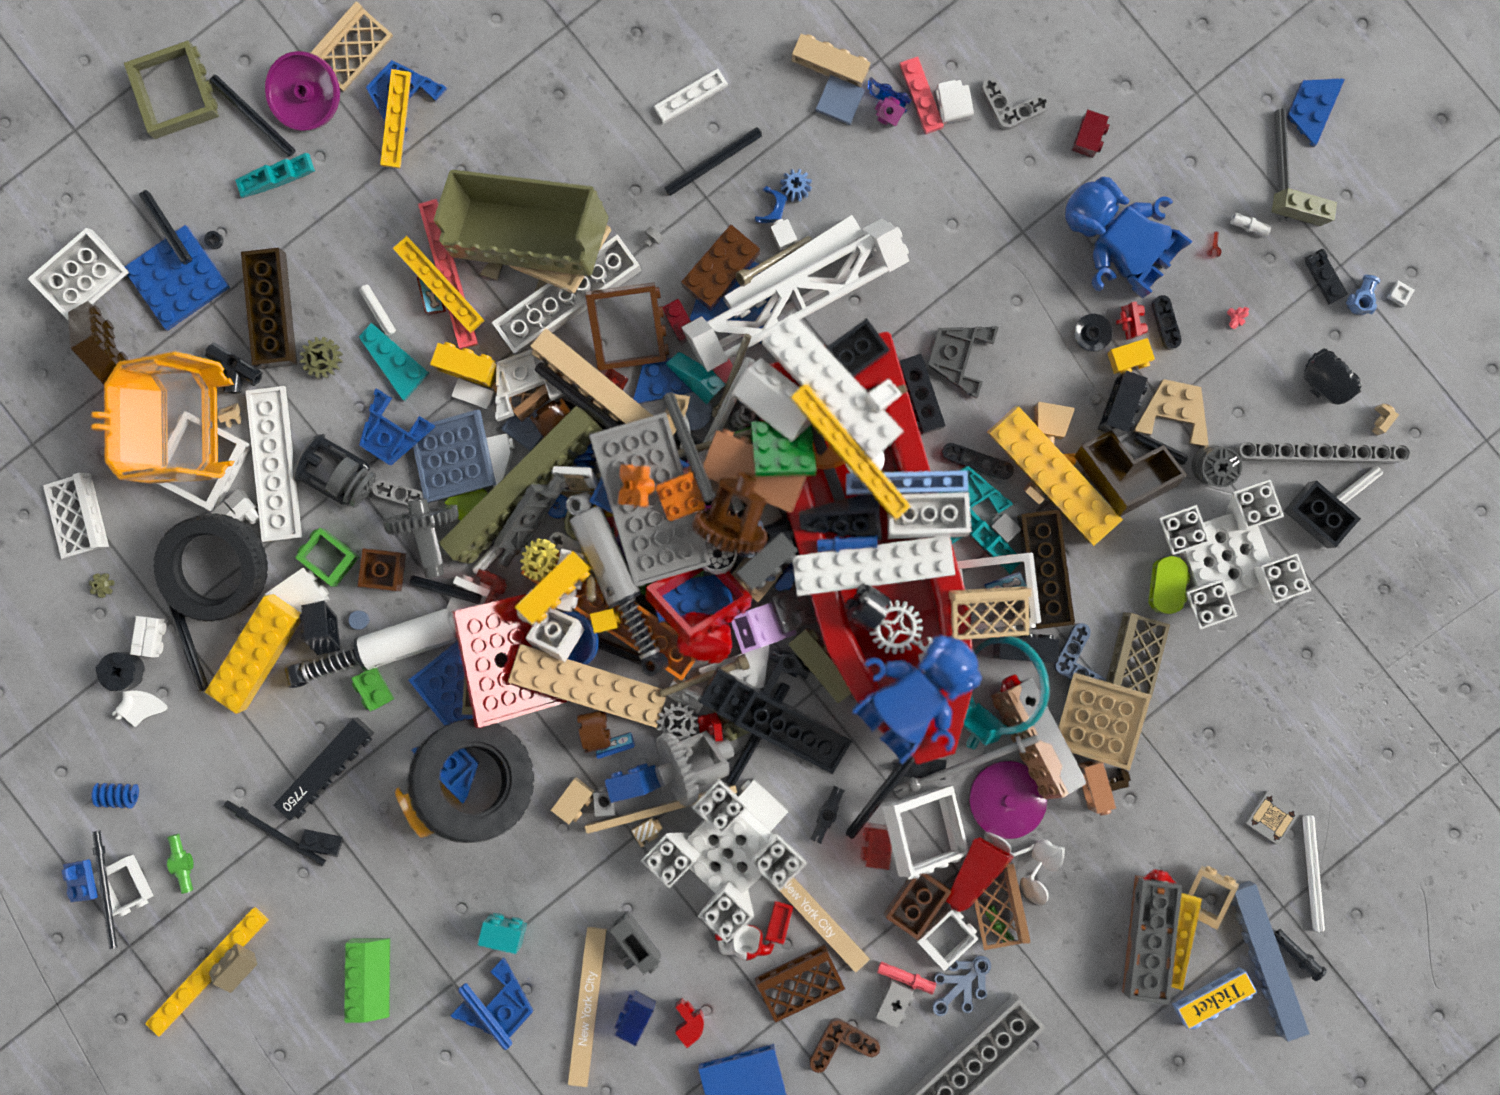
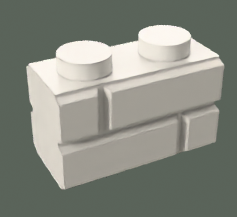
M147 616L135 617L130 650L131 655L159 657L164 647L161 640L162 635L166 632L165 619Z

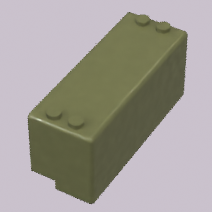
M450 170L433 221L441 230L439 241L453 258L591 276L609 217L602 205L603 202L600 201L597 195V191L592 186Z

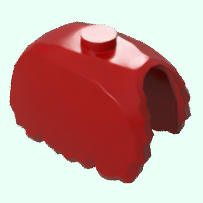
M690 612L681 616V618L692 629L712 615ZM727 623L723 624L715 633H709L702 641H697L691 646H688L679 636L677 640L678 652L681 656H689L697 661L701 660L702 662L708 661L709 664H720L731 653L732 639L730 626Z

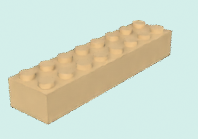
M547 328L542 331L531 345L533 350L531 353L539 361L544 359L548 362L547 367L555 373L559 371L564 375L562 379L570 385L575 384L579 388L577 391L586 398L588 396L594 400L593 403L601 410L603 408L609 412L608 415L616 422L620 421L623 424H628L653 416Z

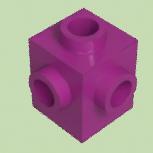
M890 96L889 99L886 97L884 100L880 99L875 107L877 111L875 115L878 116L877 121L885 126L889 123L895 127L906 109L899 105V100ZM887 108L891 109L890 115L886 113Z

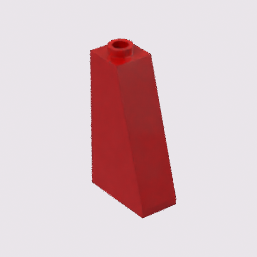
M981 837L975 838L946 902L951 904L950 907L958 912L969 909L1013 860L1014 855Z

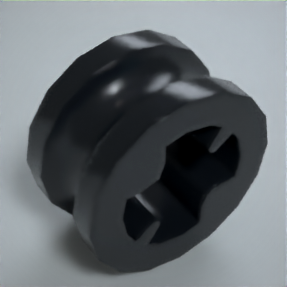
M209 231L204 237L205 244L211 249H219L223 245V237L216 231ZM215 236L219 240L212 245L213 243L210 242V239H213Z

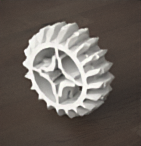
M896 600L895 607H893L890 601V607L884 610L887 613L894 610L899 611L893 621L883 620L881 622V625L889 630L887 641L880 632V625L875 628V631L870 632V635H877L873 639L874 643L879 640L881 641L878 648L881 649L886 645L885 652L887 653L890 647H892L893 654L897 653V648H899L900 653H904V646L911 650L912 648L909 643L917 645L914 637L921 638V635L917 634L916 631L923 630V627H917L916 623H921L922 619L915 620L914 617L918 616L919 613H911L914 609L913 606L905 609L907 606L906 602H903L902 606L899 607V601ZM904 614L910 619L911 630L903 625ZM898 621V626H901V629L905 631L896 630L894 633L892 631L893 629H891V626L887 625V623L896 624V622ZM898 634L909 635L904 642L893 644Z

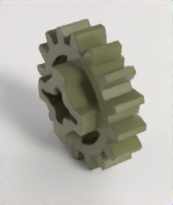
M315 337V342L308 340L309 346L303 345L302 347L305 349V352H300V355L304 357V359L300 360V363L306 364L303 369L305 371L309 370L308 374L311 376L315 375L318 379L321 378V375L327 379L328 373L334 376L335 372L333 370H340V367L337 365L338 363H343L339 359L343 353L337 351L340 347L337 344L334 345L333 340L330 339L328 341L326 337H322L321 340ZM316 354L323 356L327 361L320 360Z

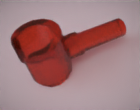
M1218 231L1214 232L1212 248L1207 252L1208 256H1212V251L1215 249L1217 251L1216 258L1222 253L1221 248L1218 247Z

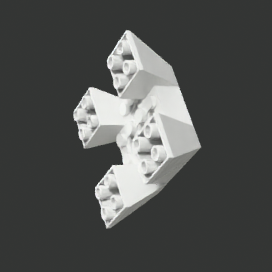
M1271 479L1233 492L1226 514L1208 521H1202L1197 505L1159 518L1172 555L1179 553L1181 559L1188 566L1191 588L1186 594L1199 629L1237 617L1230 596L1242 591L1255 588L1273 604L1311 591L1298 553L1271 560L1258 525L1284 517ZM1216 533L1220 535V542L1215 540ZM1241 545L1245 548L1244 554L1240 552ZM1223 551L1227 554L1226 560L1222 558ZM1205 557L1209 560L1208 567L1203 562ZM1230 569L1234 574L1232 579L1228 575Z
M719 779L692 807L704 820L691 833H667L647 853L641 862L668 888L688 869L697 875L715 893L698 916L728 943L754 917L748 889L764 875L780 891L807 862L779 835L772 834L746 810L748 806ZM712 834L717 835L719 839H715ZM739 835L745 836L746 839H741ZM726 848L732 849L733 853L727 851ZM741 862H745L748 866L742 865Z

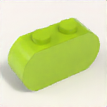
M1169 556L1160 558L1153 563L1148 604L1157 613H1177L1184 607V603L1187 602L1186 585L1190 581V573H1188L1187 564L1182 559Z

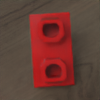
M1137 301L1121 306V319L1116 320V325H1122L1123 331L1126 334V340H1131L1147 333V324L1140 323L1139 318L1144 316V306L1137 305Z

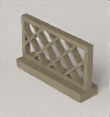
M1123 612L1106 681L1121 686L1123 678L1129 676L1133 684L1127 688L1132 689L1135 687L1136 691L1141 692L1138 685L1146 680L1148 684L1146 694H1150L1152 699L1170 624L1134 613ZM1138 620L1143 621L1147 627L1140 633L1136 628ZM1158 625L1162 626V635L1156 637L1152 629ZM1149 631L1153 640L1145 644L1141 636ZM1138 638L1142 647L1134 651L1131 646L1132 641ZM1155 643L1158 650L1155 655L1151 656L1148 647ZM1144 650L1148 659L1140 663L1136 654ZM1133 657L1137 666L1129 670L1127 661ZM1151 662L1153 670L1147 675L1143 666ZM1140 669L1144 677L1135 681L1132 673Z

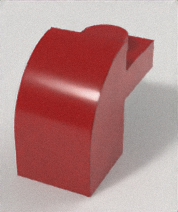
M681 998L676 1002V1009L685 1021L676 1027L675 1034L684 1046L688 1048L703 1033L704 1014L701 1008L694 1013L695 1009L689 1001L685 1002Z

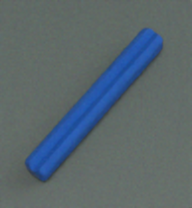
M465 983L458 989L460 995L502 1049L507 1050L513 1044L512 1040L469 985Z

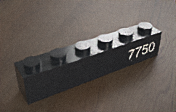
M358 717L353 718L273 806L289 821L296 818L299 820L307 812L305 808L309 804L313 805L320 796L318 794L322 790H327L333 782L331 780L335 775L339 776L345 771L346 763L356 759L359 755L358 750L362 746L365 748L373 740L371 736L374 732Z

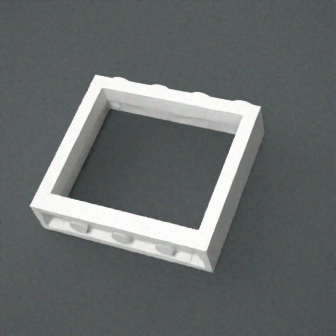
M186 411L180 416L176 430L169 436L168 467L192 422L203 426L202 418ZM217 427L218 435L237 444L228 460L235 462L225 470L224 476L217 480L207 501L172 483L157 484L209 511H214L223 502L252 446L250 443Z
M1033 553L957 561L962 580V569L1024 562L1027 588L1031 589V597H1029L1031 616L1029 618V628L1036 627L1035 623H1041ZM1018 619L1012 627L1017 629L1016 625H1023V621ZM998 621L993 628L998 631L997 627H1006L1007 625L1003 621ZM979 623L974 629L978 632V629H987L988 626L985 623Z
M941 786L882 807L899 877H908V879L918 878L920 873L934 872L936 867H947L949 862H959L962 857L967 856L969 850L953 786ZM939 799L951 851L912 865L900 812Z

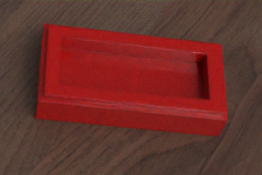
M774 901L765 936L766 941L784 945L794 906Z

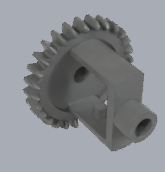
M427 498L407 502L409 513H402V515H396L383 521L385 532L391 535L394 533L398 535L399 531L401 534H404L405 529H407L408 533H411L413 528L425 578L443 575V562L433 523L441 526V521L447 524V520L452 522L458 519L457 505H440L429 508Z

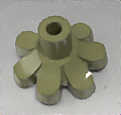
M99 573L94 574V580L89 581V585L92 586L90 593L93 595L98 594V597L105 598V593L109 595L112 593L113 590L109 587L114 586L115 582L114 580H108L109 574L104 573L102 576Z

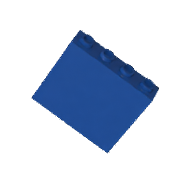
M774 1044L699 1064V1073L705 1095H787Z

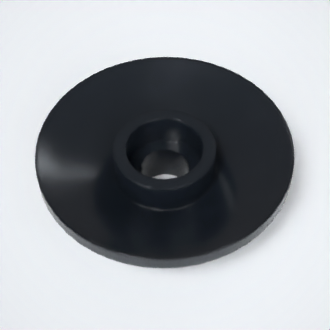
M1087 314L1077 322L1074 336L1081 348L1096 352L1108 346L1113 336V330L1110 322L1104 316ZM1089 331H1093L1095 336L1090 337Z

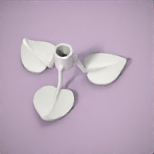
M985 832L984 838L986 841L1014 855V857L1032 850L1031 855L1038 864L1032 872L1030 879L1027 877L1021 878L1020 888L1027 899L1043 906L1048 901V891L1042 883L1034 880V876L1041 865L1052 872L1059 870L1064 859V847L1053 846L1050 841L1044 839L1026 849L1011 853L1012 848L1006 840L993 833Z

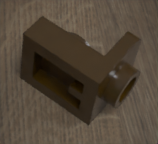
M1117 767L1119 779L1117 776L1108 778L1111 791L1130 787L1129 781H1131L1128 770Z

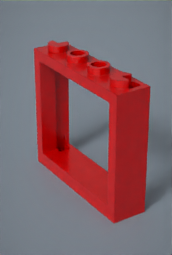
M702 567L655 581L646 587L645 598L686 644L691 646L697 641H702L709 633H715L723 624L732 622L740 613H746V610L751 607V594L729 571L715 575L735 595L737 600L692 629L662 596L704 570Z

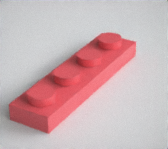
M915 57L901 62L900 68L925 135L943 129L942 119L919 58Z

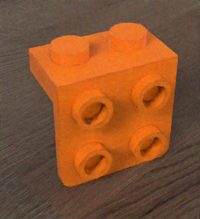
M690 466L683 468V475L656 485L657 494L669 521L706 508Z

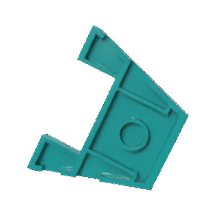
M969 466L959 470L967 471L968 491L966 493H969L970 508L986 498L989 499L998 514L1013 505L1009 499L992 487ZM950 537L952 544L963 538Z

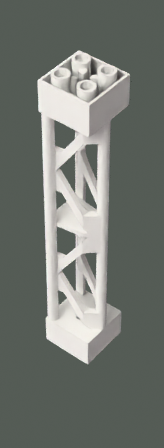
M881 218L862 229L865 235L862 238L709 321H706L701 316L683 326L682 329L697 360L707 371H710L738 353L741 343L725 352L722 347L744 336V334L751 335L749 348L768 336L785 320L783 319L778 322L777 318L797 307L800 310L794 313L800 320L886 272H891L909 262L907 256L909 251L906 245L902 243L901 237L903 236L901 230L893 226L891 222ZM852 252L835 278L807 277ZM870 252H871L872 255H873V257H871V258H869L868 260H866L867 257H868V255H869ZM859 255L855 265L853 266V268L850 269L851 265ZM876 263L880 265V267L859 278V272ZM797 287L813 290L801 296ZM828 290L829 295L807 307L805 306L804 302ZM791 295L793 300L786 304L788 298ZM772 296L756 321L728 320ZM777 302L775 308H774L773 311L770 313L771 309L773 308V306H774L775 303ZM714 331L732 334L718 340Z

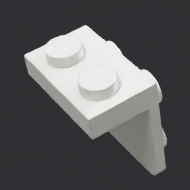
M464 574L462 577L456 576L453 582L457 588L482 595L480 604L492 602L496 592L490 589L491 585L480 582V584L474 583L473 578ZM451 597L446 609L452 613L455 610L480 604Z

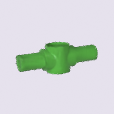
M180 834L168 836L167 839L171 850L170 857L167 860L168 870L170 874H174L178 878L181 894L194 890L190 878V873L194 866L192 855L183 850Z

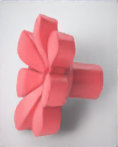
M1239 307L1236 310L1230 308L1227 311V314L1231 317L1229 326L1233 329H1236L1239 324L1242 326L1245 323L1243 318H1246L1249 314V308Z

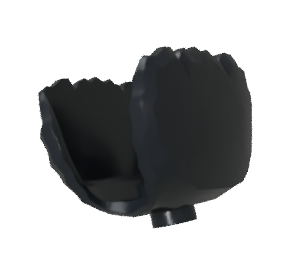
M1324 348L1314 353L1308 359L1303 378L1312 387L1310 391L1317 398L1322 396L1331 404L1341 405L1349 402L1361 392V379L1334 352Z

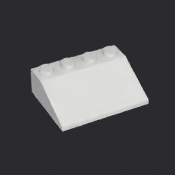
M85 228L32 274L28 280L68 320L69 311L86 301L93 305L129 272L92 229Z

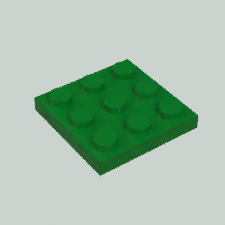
M766 421L751 422L755 477L816 474L811 425L791 442Z

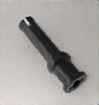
M1281 929L1275 931L1278 934L1274 933L1276 941L1299 962L1298 965L1302 970L1305 969L1312 976L1313 981H1319L1324 977L1327 972L1324 966L1321 967L1312 955L1306 954Z

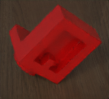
M711 713L698 716L699 733L707 731L709 735H713L715 742L722 741V727L717 714Z

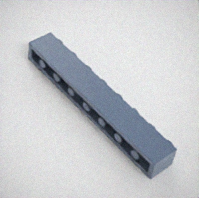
M1251 881L1241 883L1231 901V905L1235 907L1236 921L1243 929V932H1241L1242 938L1245 943H1248L1250 949L1248 950V955L1257 968L1254 969L1256 977L1262 982V994L1265 999H1268L1270 1005L1268 1006V1011L1277 1024L1274 1025L1276 1033L1287 1042L1309 1035L1308 1027L1257 885Z

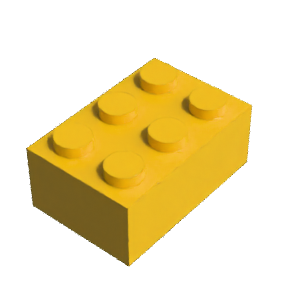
M444 342V344L437 343L430 363L431 366L439 372L492 389L491 385L495 382L497 368L492 357L485 354L477 356L474 354V351L467 348L459 350L454 344Z

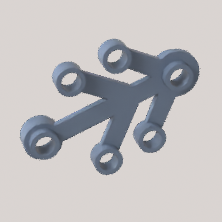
M976 956L973 961L956 960L957 966L955 968L949 966L951 971L971 969L966 975L935 973L934 981L938 985L957 983L942 999H936L933 1002L932 1009L936 1015H946L949 1010L948 1004L963 989L964 1001L961 1003V1008L965 1013H971L974 1008L972 1004V980L976 976L978 979V987L975 989L976 997L981 1000L987 997L985 975L991 970V962L986 956ZM979 962H984L983 968H978ZM939 975L943 976V980L940 982L937 981ZM979 990H984L982 996L978 995ZM942 1003L943 1008L937 1009V1004ZM967 1003L971 1005L968 1010L964 1009V1005Z

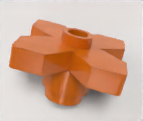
M620 465L619 477L623 481L624 486L618 493V504L632 505L633 503L634 506L647 507L648 495L652 494L655 488L653 479L649 478V466H636L634 468V465Z

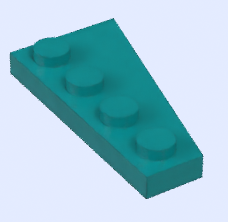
M370 323L359 336L402 400L406 401L429 375V372L374 324Z

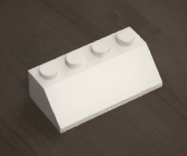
M762 358L747 369L732 392L733 396L791 442L812 424L789 398L800 388Z

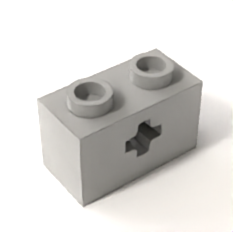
M890 978L874 1013L875 1017L898 1028L899 1024H902L906 1018L907 1013L905 1010L907 1006H911L914 1000L913 989ZM897 1000H898V1001H899V1005L896 1004V1005L893 1007L892 1002L896 1003Z

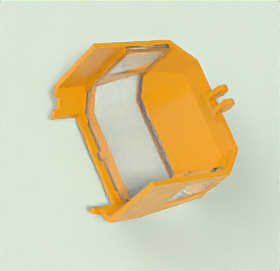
M176 351L118 362L104 384V412L91 413L92 418L104 419L105 425L93 424L91 429L105 431V463L120 480L153 484L219 479L224 476L225 470L232 466L235 461L218 462L217 388L231 386L234 383L230 378H226L222 372L224 368L220 362Z

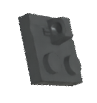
M795 588L770 597L783 634L817 621L809 594L797 596V589Z

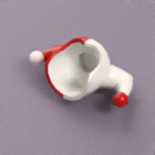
M745 925L729 943H726L717 933L715 934V939L718 941L719 950L722 955H736L739 959L745 961L755 959L757 956L770 955L774 945L777 944L773 942L763 944L762 931L753 925Z

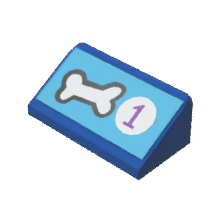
M1017 572L984 584L985 589L1027 587V584L1021 572Z
M629 732L613 737L611 747L596 751V757L600 759L634 748L635 741L632 733Z

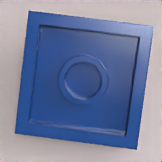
M90 859L63 864L64 869L61 871L63 880L67 883V896L70 902L98 898Z

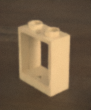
M1201 866L1188 895H1194L1202 876L1230 890L1218 916L1200 907L1198 920L1218 930L1239 884L1228 875L1222 876L1218 874L1217 870L1210 866Z

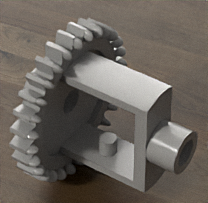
M707 731L680 742L673 734L669 733L657 738L656 748L658 750V760L661 762V765L655 768L657 778L662 786L669 784L673 795H676L677 801L679 800L683 806L687 807L697 802L699 798L697 788L729 775L727 759L734 757V751L728 739L715 743ZM704 748L715 765L697 773L690 772L689 768L692 764L687 765L686 761L692 756L693 752Z

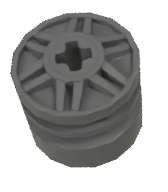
M1206 445L1200 448L1193 456L1191 463L1192 472L1200 482L1220 488L1228 487L1235 483L1242 471V460L1238 453L1233 449L1217 445Z
M346 457L332 473L325 491L335 497H339L345 492L343 501L345 503L350 501V506L356 508L370 493L376 479V474L373 472L368 473V469L365 467L357 473L359 464Z

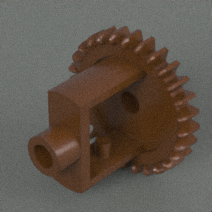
M739 472L736 479L731 477L721 478L711 509L699 510L694 516L692 527L693 531H696V535H701L700 538L707 539L706 542L708 543L713 542L714 546L723 552L731 553L735 550L738 553L742 551L745 554H748V552L753 554L754 552L762 551L767 540V533L765 529H762L761 525L758 526L766 499L753 491L757 478L746 472ZM732 494L748 504L745 514L741 518L737 517V512L731 516L730 510L727 511Z

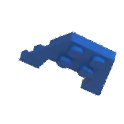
M393 60L366 86L384 122L386 119L391 69L411 72L409 99L422 88L436 102L447 90L444 85L436 83L432 79L424 77Z
M376 388L373 394L375 395L373 404L369 408L370 416L368 422H365L359 446L388 465H393L432 431L435 425L419 416L410 431H405L382 416L392 398Z
M503 957L491 970V973L505 986L486 1008L510 1038L534 1010L509 964ZM465 1001L452 1013V1018L462 1020L467 1025L475 1026L491 1035Z

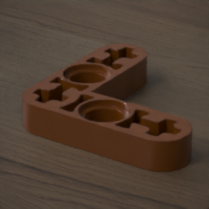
M834 1018L829 1022L810 1057V1067L816 1073L825 1071L840 1042L868 1057H875L880 1053V1044L876 1038L842 1019ZM838 1024H840L842 1030H837V1032L835 1033V1038L838 1039L835 1040L832 1037V1034L834 1033V1028L832 1026H837ZM857 1033L860 1038L858 1042L853 1043L849 1041V1035ZM864 1037L866 1038L865 1043L868 1045L874 1043L875 1050L868 1051V1047L862 1044ZM829 1040L833 1042V1048L831 1050L823 1049L822 1044L824 1041ZM821 1053H823V1065H818V1067H816L814 1060L818 1061L821 1057Z

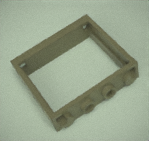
M188 40L124 62L147 133L154 139L219 117L217 112L218 103L212 97V86L205 77L207 71L199 60L201 54L198 52L197 46H193ZM187 55L205 107L157 123L140 71Z

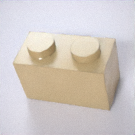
M576 777L551 811L568 824L572 821L577 822L583 814L580 811L584 805L588 807L594 799L592 796L594 790Z

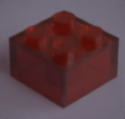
M868 822V826L864 827L863 830L865 846H861V861H863L865 867L889 870L892 845L887 825Z

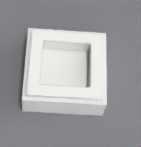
M1396 281L1386 298L1401 307H1405L1414 289L1400 281Z

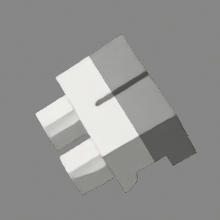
M239 489L233 492L225 502L221 503L212 512L232 516L234 519L237 518L242 522L247 519L251 524L259 521V513L256 511L258 507L250 501L249 496L243 490Z

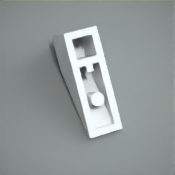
M508 434L486 438L496 485L509 473L513 458L512 449H515L513 438H510Z

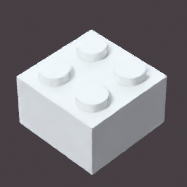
M550 609L546 613L547 618L540 624H534L526 639L533 648L546 652L552 657L565 662L585 629L579 620L557 610Z

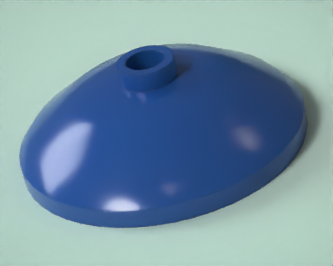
M562 612L579 620L585 629L567 659L587 665L594 659L598 650V635L594 633L592 622L579 612Z

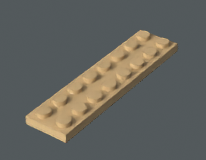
M521 644L519 645L508 683L657 728V720L660 719L659 713L662 712L666 696L662 697L660 694L661 688L569 659L563 662L546 652Z

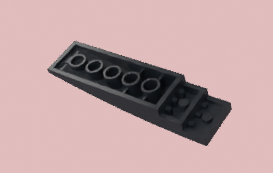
M719 667L716 668L698 699L699 703L715 710L717 714L733 721L735 725L831 774L834 773L852 743V740Z

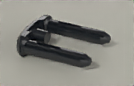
M318 434L301 452L293 471L294 480L296 482L300 480L341 505H348L350 501L348 503L343 501L345 493L335 497L311 483L310 480L313 479L325 487L327 485L320 478L307 472V465L310 464L315 468L320 465L322 458L315 454L319 448L343 460V456L330 449L332 446L346 454V457L359 464V471L364 467L369 471L370 466L363 459L326 439L325 434Z

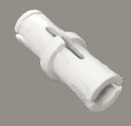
M1236 212L1230 221V224L1245 229L1246 232H1254L1264 237H1267L1271 230L1270 225L1261 223L1254 217L1249 218Z

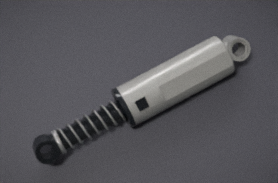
M584 492L571 496L567 500V509L572 515L576 516L569 520L570 525L609 609L620 606L618 610L623 613L621 617L626 619L625 625H628L630 628L628 632L633 634L631 639L636 641L634 646H638L640 649L638 653L642 654L640 656L643 659L641 663L642 671L647 676H654L667 669L668 659L663 653L659 652V647L654 646L655 640H652L650 637L652 633H648L647 630L649 626H645V618H641L640 615L642 611L637 609L639 604L634 602L636 597L642 595L639 587L634 585L630 568L602 508L599 506L593 508L594 504L589 502L592 497L589 493Z

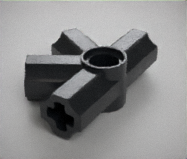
M215 342L207 347L205 356L212 361L220 362L224 368L222 372L227 379L230 378L234 385L223 387L224 393H242V380L255 386L262 379L263 372ZM236 360V366L232 368L231 365Z

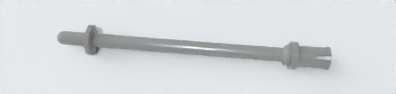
M1034 735L1023 740L1020 736H1017L1015 743L920 779L911 777L909 781L896 785L894 790L903 789L896 793L898 797L910 792L916 793L919 792L920 787L1011 752L1020 750L1022 753H1026L1025 747L1038 743L1040 736Z

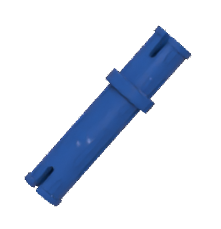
M877 535L839 538L837 536L835 539H817L818 552L878 548Z

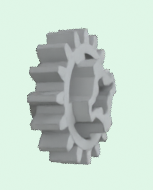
M681 702L678 703V706L671 703L670 709L665 706V713H659L662 719L657 720V723L661 724L657 730H663L662 735L680 732L681 736L675 737L683 741L685 738H690L691 733H697L693 728L699 726L698 723L694 722V720L698 719V716L692 715L695 710L689 711L688 704L682 707ZM680 710L685 713L682 715H678L673 711ZM666 716L670 720V724L667 728L665 727ZM684 718L681 723L682 727H673L674 719L680 720ZM690 718L691 726L688 730L686 721Z

